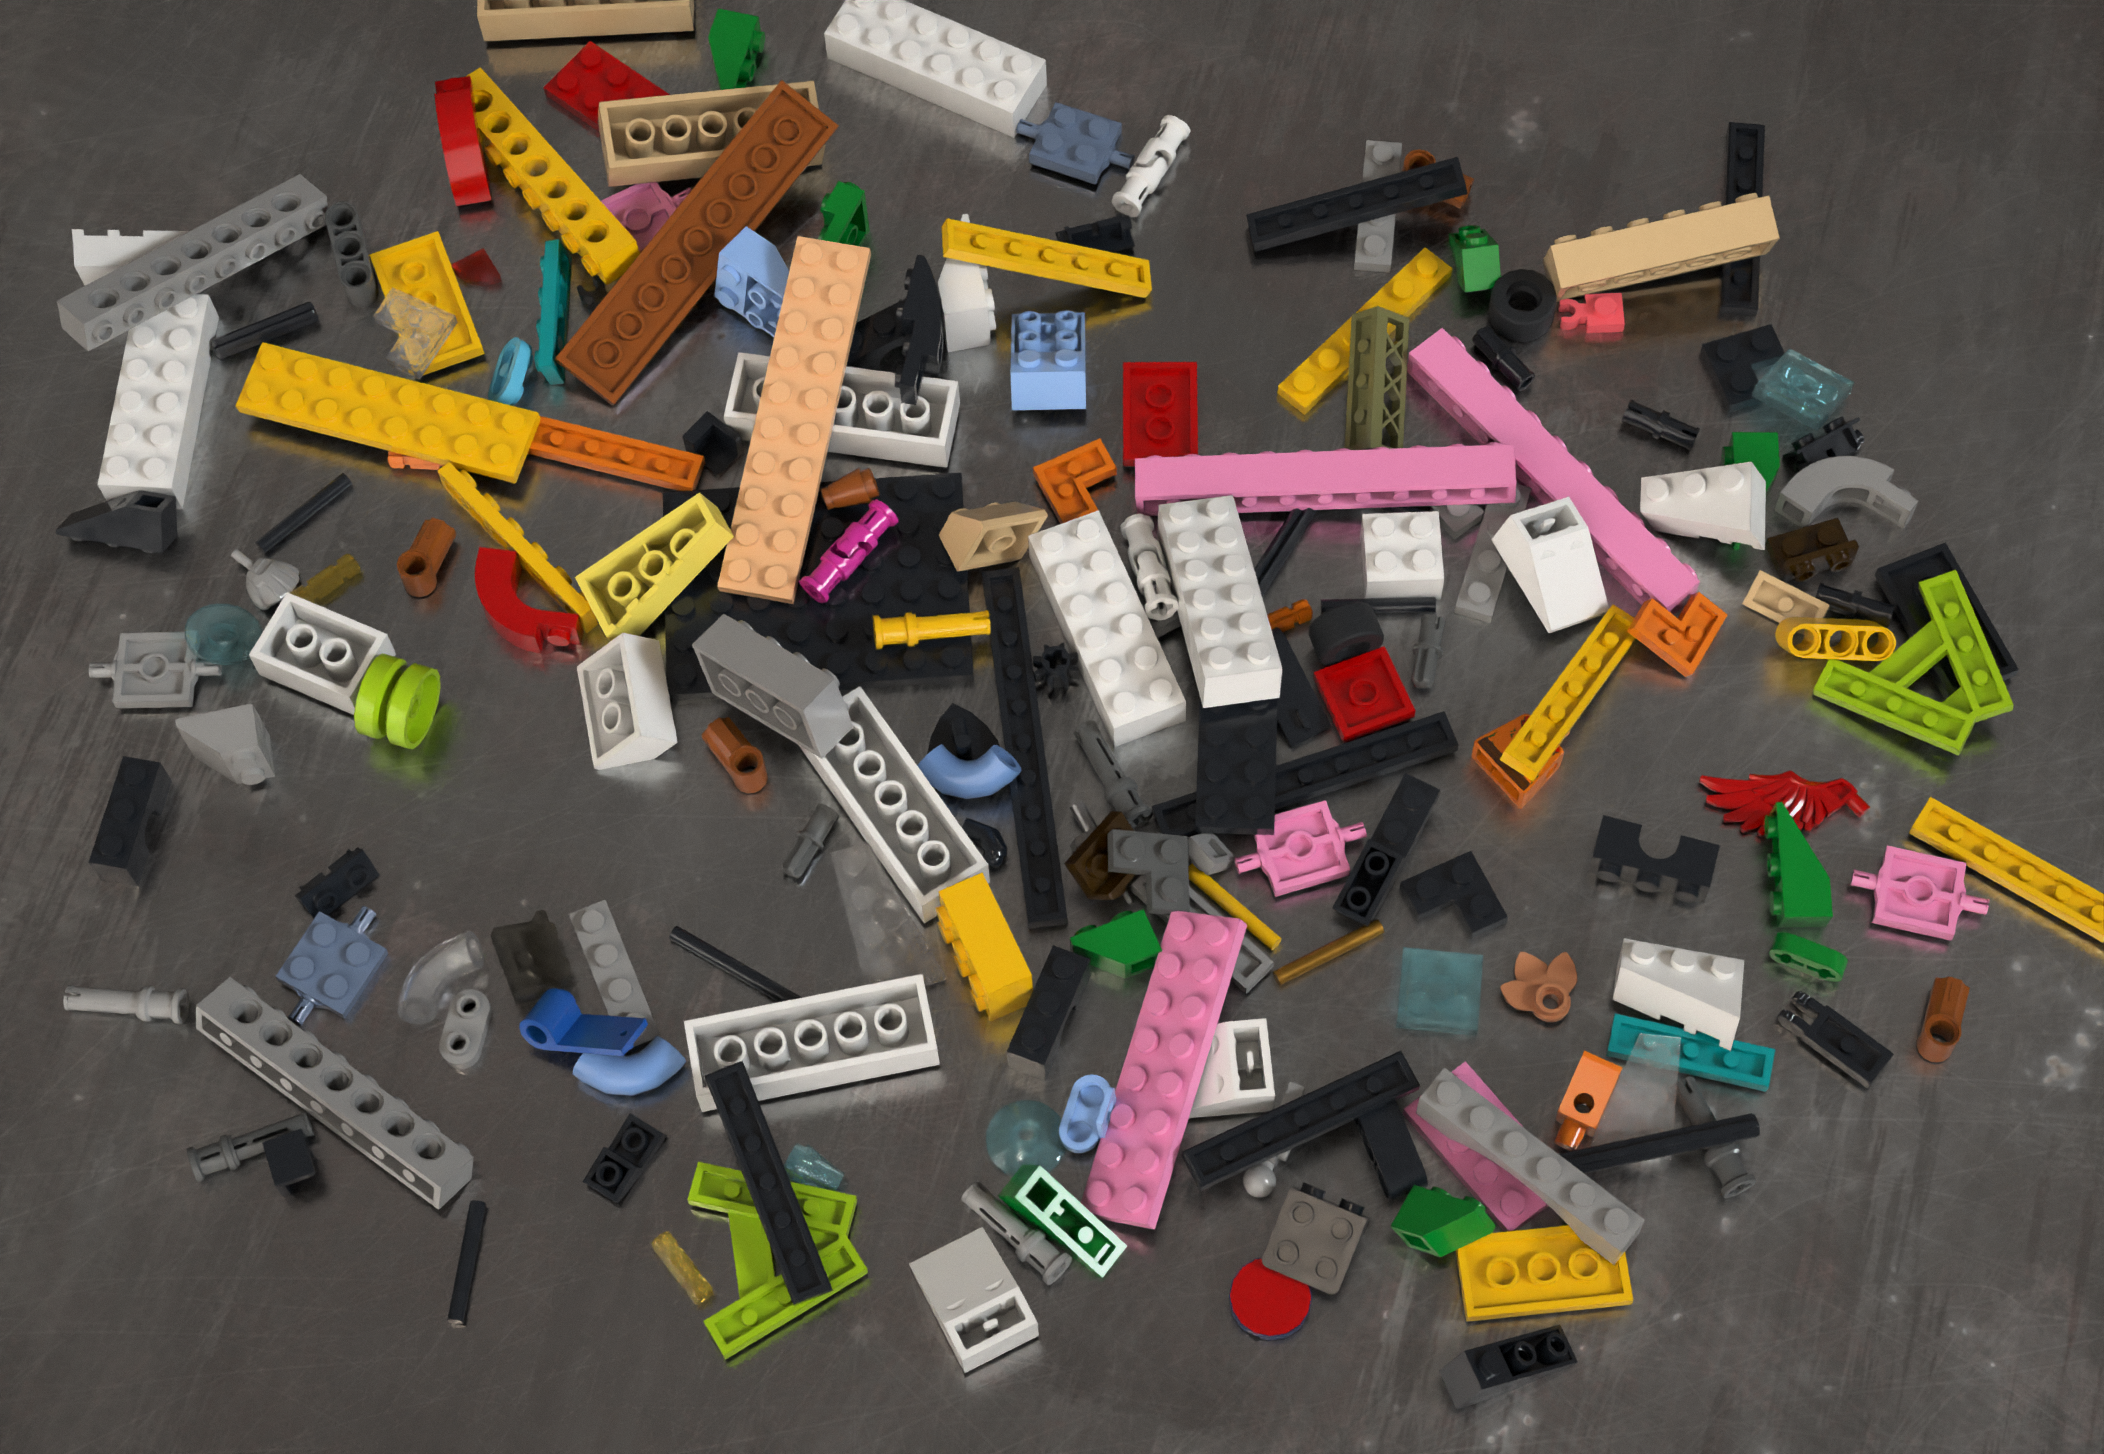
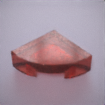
M484 248L451 264L455 274L467 283L486 286L502 281L499 272Z

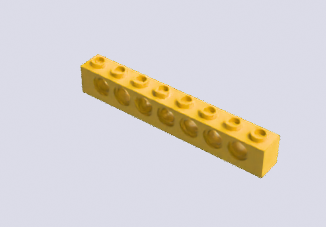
M481 67L468 74L467 76H471L474 89L481 144L485 147L484 151L490 162L495 167L499 164L501 165L510 185L513 188L519 186L523 190L522 194L528 205L533 210L539 208L548 228L552 232L558 230L562 234L561 238L566 248L572 254L577 252L582 257V264L592 277L598 275L606 285L621 277L640 254L637 242Z

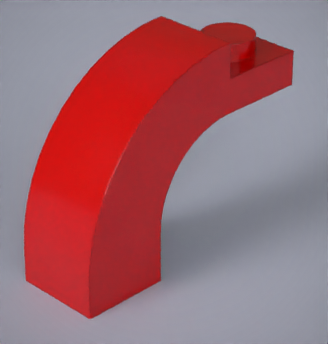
M471 76L435 81L436 94H434L438 126L456 206L491 201L490 180L479 135Z
M479 547L475 565V585L484 612L499 635L521 649L540 654L544 640L557 646H567L569 643L581 645L584 630L579 614L535 609L524 604L517 597L523 569L517 551Z

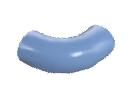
M941 744L929 752L917 765L929 783L942 794L968 800L993 795L1012 782L1022 771L1015 758L998 745H993L978 759L967 761L957 758Z
M656 1036L640 1052L628 1056L583 1053L573 1068V1075L583 1083L606 1094L633 1096L661 1086L684 1066L686 1060L669 1042Z

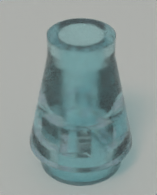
M796 1143L784 1164L787 1175L790 1176L789 1180L832 1191H837L845 1175V1172L836 1168L809 1144L805 1147Z

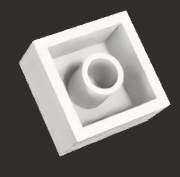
M1439 511L1362 514L1360 542L1364 599L1436 597V600H1441L1444 570Z

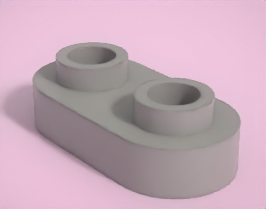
M468 989L458 993L451 1001L439 1043V1050L446 1064L454 1069H467L473 1066L479 1060L492 1017V1008L487 997L478 990ZM467 1004H476L474 1011L470 1013L463 1012ZM459 1040L466 1042L462 1049H452L455 1042Z

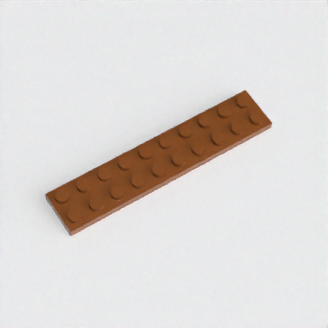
M781 80L561 350L555 361L614 407L714 283L717 276L719 252L746 226L754 232L835 133L839 125Z

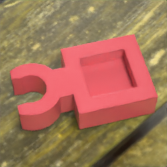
M1622 293L1585 294L1583 303H1578L1573 299H1562L1559 301L1558 312H1569L1573 315L1571 317H1561L1560 329L1572 330L1579 324H1585L1586 333L1623 332L1625 320Z

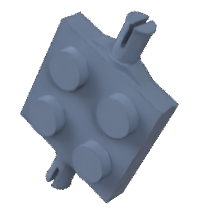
M1055 102L1048 118L1041 125L1020 119V122H1018L1017 134L1036 139L1029 153L1030 164L1096 184L1102 171L1111 163L1128 168L1129 170L1134 163L1135 155L1115 149V144L1122 132V123L1057 102Z
M362 906L351 924L338 922L320 911L275 976L278 982L294 990L300 998L293 1011L287 1017L293 1023L296 1022L297 1025L302 1026L314 1007L329 1010L343 1019L347 1017L388 955L386 948L370 940L364 933L377 915L370 908L368 910L366 906Z

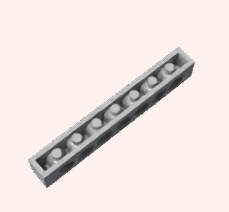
M298 174L57 300L61 327L89 352L327 225L325 220V213L328 209L327 196L301 174Z
M229 977L196 1005V1029L438 1210L471 1180L474 1156L471 1155L466 1146L460 1142H453L442 1134L432 1121L422 1119L411 1111L401 1098L397 1096L392 1097L380 1088L370 1075L361 1074L350 1066L340 1053L336 1051L331 1052L319 1043L314 1034L309 1030L300 1029L288 1020L282 1010L277 1007H271L262 1001L251 987L241 985ZM391 1134H401L402 1136H394ZM429 1156L433 1157V1159H425L422 1157Z

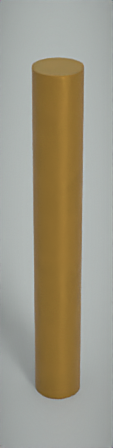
M1376 919L1368 927L1362 926L1273 971V976L1280 986L1385 933L1381 922Z

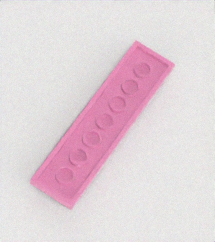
M1175 911L1170 914L1160 946L1162 952L1158 953L1116 1087V1103L1111 1112L1106 1136L1100 1139L1081 1200V1204L1098 1219L1149 1229L1156 1228L1247 928V924L1241 919Z

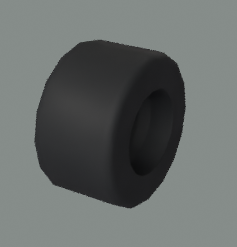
M1518 269L1507 272L1496 281L1491 291L1488 316L1492 327L1501 336L1511 341L1527 342L1538 339L1547 333L1554 320L1557 302L1554 286L1544 275L1534 270ZM1518 299L1527 300L1533 303L1536 309L1528 312L1518 311L1508 303Z
M1363 602L1346 603L1324 612L1312 622L1308 632L1317 657L1325 667L1378 649L1384 641V634L1373 608L1368 603Z

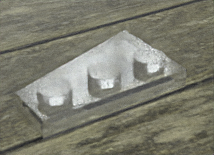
M1639 1034L1590 1147L1673 1130L1681 1037ZM1671 1156L1656 1159L1671 1161Z

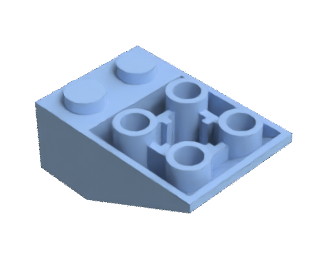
M746 226L719 252L714 295L723 306L735 310L745 317L752 326L764 330L773 337L775 336L789 270L776 246Z
M1064 310L1058 313H1037L1026 311L1021 314H1012L1010 368L1012 410L1086 409L1085 312L1075 313L1070 310Z

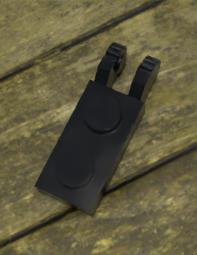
M1796 992L1791 1001L1807 1016L1815 1018L1814 1022L1810 1025L1787 1009H1783L1778 1014V1022L1792 1034L1802 1037L1801 1040L1863 1086L1869 1088L1894 1054L1828 1005L1826 1007L1805 992Z

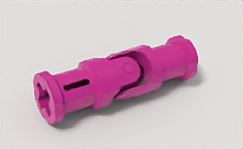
M872 500L869 503V510L858 522H852L842 537L838 538L820 558L821 563L809 576H804L799 581L801 587L817 602L826 603L829 599L828 594L841 580L845 581L862 563L865 556L873 551L878 545L877 539L885 530L898 523L896 514L882 501Z

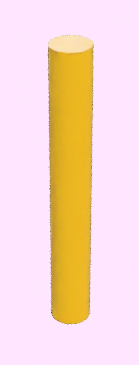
M1193 863L1188 866L1189 880L1233 918H1238L1247 924L1246 929L1270 950H1274L1282 940L1280 936L1209 875L1197 869Z

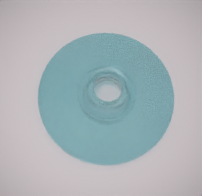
M231 604L204 606L189 617L185 626V640L189 649L202 660L216 665H236L251 659L249 654L263 633L259 621L250 612Z
M1021 1100L1006 1105L994 1115L986 1133L987 1151L992 1162L998 1169L1011 1177L1014 1176L1022 1164L1040 1165L1048 1173L1051 1172L1060 1163L1066 1151L1059 1136V1127L1062 1119L1051 1107L1038 1101ZM1024 1129H1029L1034 1135L1030 1140L1025 1141L1019 1138V1133Z

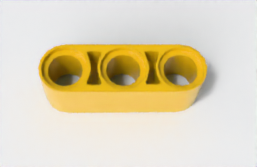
M1789 617L1780 622L1775 632L1778 645L1789 653L1801 658L1881 661L1890 657L1896 646V638L1893 632L1870 620ZM1803 629V640L1798 645L1793 646V635L1796 631ZM1836 631H1841L1840 642L1836 646L1830 647V637ZM1877 632L1878 641L1876 645L1868 649V638L1871 634Z

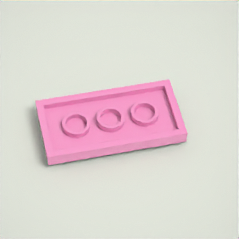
M1466 1061L1451 1072L1520 1124ZM1420 1097L1403 1109L1402 1114L1473 1197L1486 1207V1212L1504 1232L1519 1230L1549 1206L1537 1194L1502 1167L1469 1147L1447 1138L1417 1115L1416 1111Z

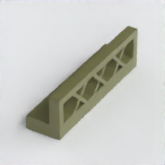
M1379 306L1352 314L1345 431V448L1350 450H1369L1376 447H1387L1389 449L1403 448L1409 318ZM1388 323L1396 325L1394 342H1392L1387 333ZM1387 357H1389L1394 366V375L1392 377L1385 367ZM1386 391L1392 400V411L1390 413L1384 404V393ZM1384 427L1390 435V447L1382 445V429Z

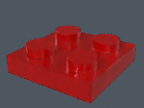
M1385 646L1320 669L1313 674L1314 682L1343 744L1415 717L1416 710Z

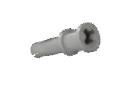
M69 985L65 989V993L71 994V996L64 995L63 998L64 1008L67 1011L136 1015L138 1019L145 1022L158 1018L172 1019L176 1024L185 1023L190 1006L189 993L185 988H178L173 992L159 991L153 986H145L140 988L139 991Z
M980 1181L974 1182L965 1191L961 1201L973 1209L996 1232L1011 1243L1016 1249L1017 1258L1021 1262H1029L1043 1275V1282L1051 1285L1061 1277L1072 1261V1257L1069 1254H1061L1046 1240L1047 1235L1042 1230H1032L1006 1205L992 1195Z

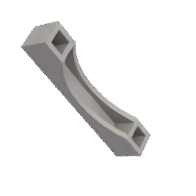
M1446 1068L1440 1072L1420 1096L1416 1111L1417 1115L1447 1138L1480 1153L1521 1181L1549 1205L1569 1225L1580 1240L1613 1265L1616 1264L1639 1235L1645 1219Z

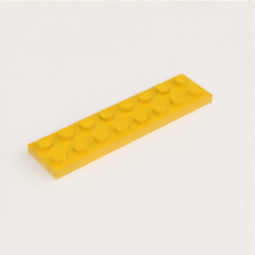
M262 342L235 405L240 413L441 465L450 462L457 469H464L468 472L515 484L541 420L539 413L264 342Z

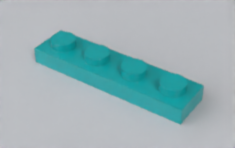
M559 239L545 241V255L540 258L543 287H540L538 290L541 318L537 319L536 322L539 350L535 351V366L538 372H542L550 385L565 384V368L558 364L555 358L567 344L572 258Z
M1615 1014L1606 1056L1767 1092L1775 1049L1734 1040L1730 1051L1719 1046L1720 1040L1705 1033L1697 1032L1696 1035L1684 1031L1683 1028Z

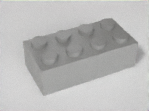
M723 614L692 644L714 695L821 759L853 728L847 712L849 707L843 700L838 687L840 685L839 680L831 671L825 668L822 670L816 668L802 654L798 652L792 654L782 648L774 638L770 636L765 638L756 633L745 621L739 620L737 622Z

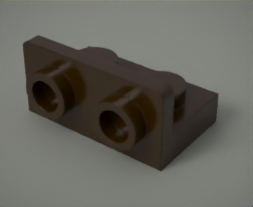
M1838 517L1769 537L1765 544L1780 580L1785 583L1793 580L1804 582L1814 577L1817 573L1827 570L1832 572L1841 571L1853 563L1859 549L1856 540H1848Z
M1111 811L1064 863L1088 899L1114 900L1126 891V885L1136 875L1108 872L1107 834L1112 829L1134 831L1121 811Z

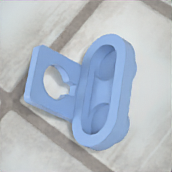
M1093 1074L1085 1075L1079 1078L1072 1087L1059 1127L1060 1140L1063 1146L1071 1152H1088L1097 1145L1099 1139L1106 1136L1111 1112L1116 1103L1115 1088L1110 1087L1107 1080L1103 1077Z

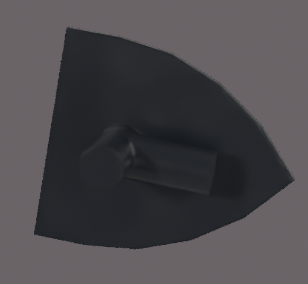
M952 703L938 720L930 738L928 753L942 744L957 758L969 761L978 759L993 745H1000L984 722L972 712Z

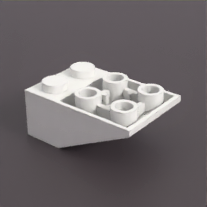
M963 214L960 221L970 223L968 214ZM947 258L938 280V293L943 332L948 352L991 345L990 331L996 330L993 312L995 311L992 290L988 289V273L985 265Z
M1570 497L1510 515L1491 539L1548 633L1605 615L1609 610L1589 528Z
M1266 1018L1228 1021L1217 1024L1189 1118L1273 1110L1275 1091Z
M983 1227L909 1263L964 1373L1039 1336L1037 1320L1019 1286Z

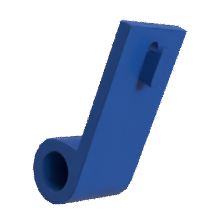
M551 988L541 996L520 1022L519 1029L524 1039L538 1049L624 1056L628 1050L634 1047V1042L648 1026L646 1018L581 1014L576 1000L570 992L564 989Z

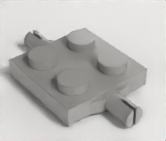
M196 632L120 633L118 651L113 661L90 662L89 676L90 678L112 677L114 682L112 702L116 708L193 707L194 687L198 677L221 676L222 662L221 660L199 661V637Z

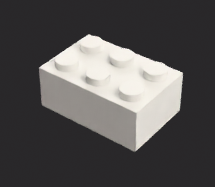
M287 592L249 656L259 675L354 715L358 692L369 666L382 653L394 657L396 653L386 633Z

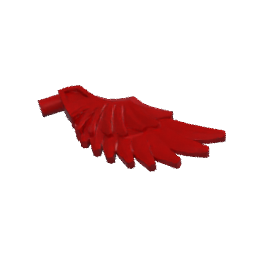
M1789 770L1777 775L1750 774L1748 780L1716 778L1704 775L1699 779L1700 784L1720 793L1717 795H1707L1705 800L1707 804L1734 810L1723 815L1724 822H1744L1740 826L1742 833L1760 827L1757 832L1760 837L1765 836V816L1770 815L1776 802H1783L1800 831L1803 828L1805 833H1810L1812 828H1818L1824 817L1829 818L1831 814L1840 810L1845 805L1859 818L1871 808L1857 794V789L1844 778L1827 782H1814L1803 779Z

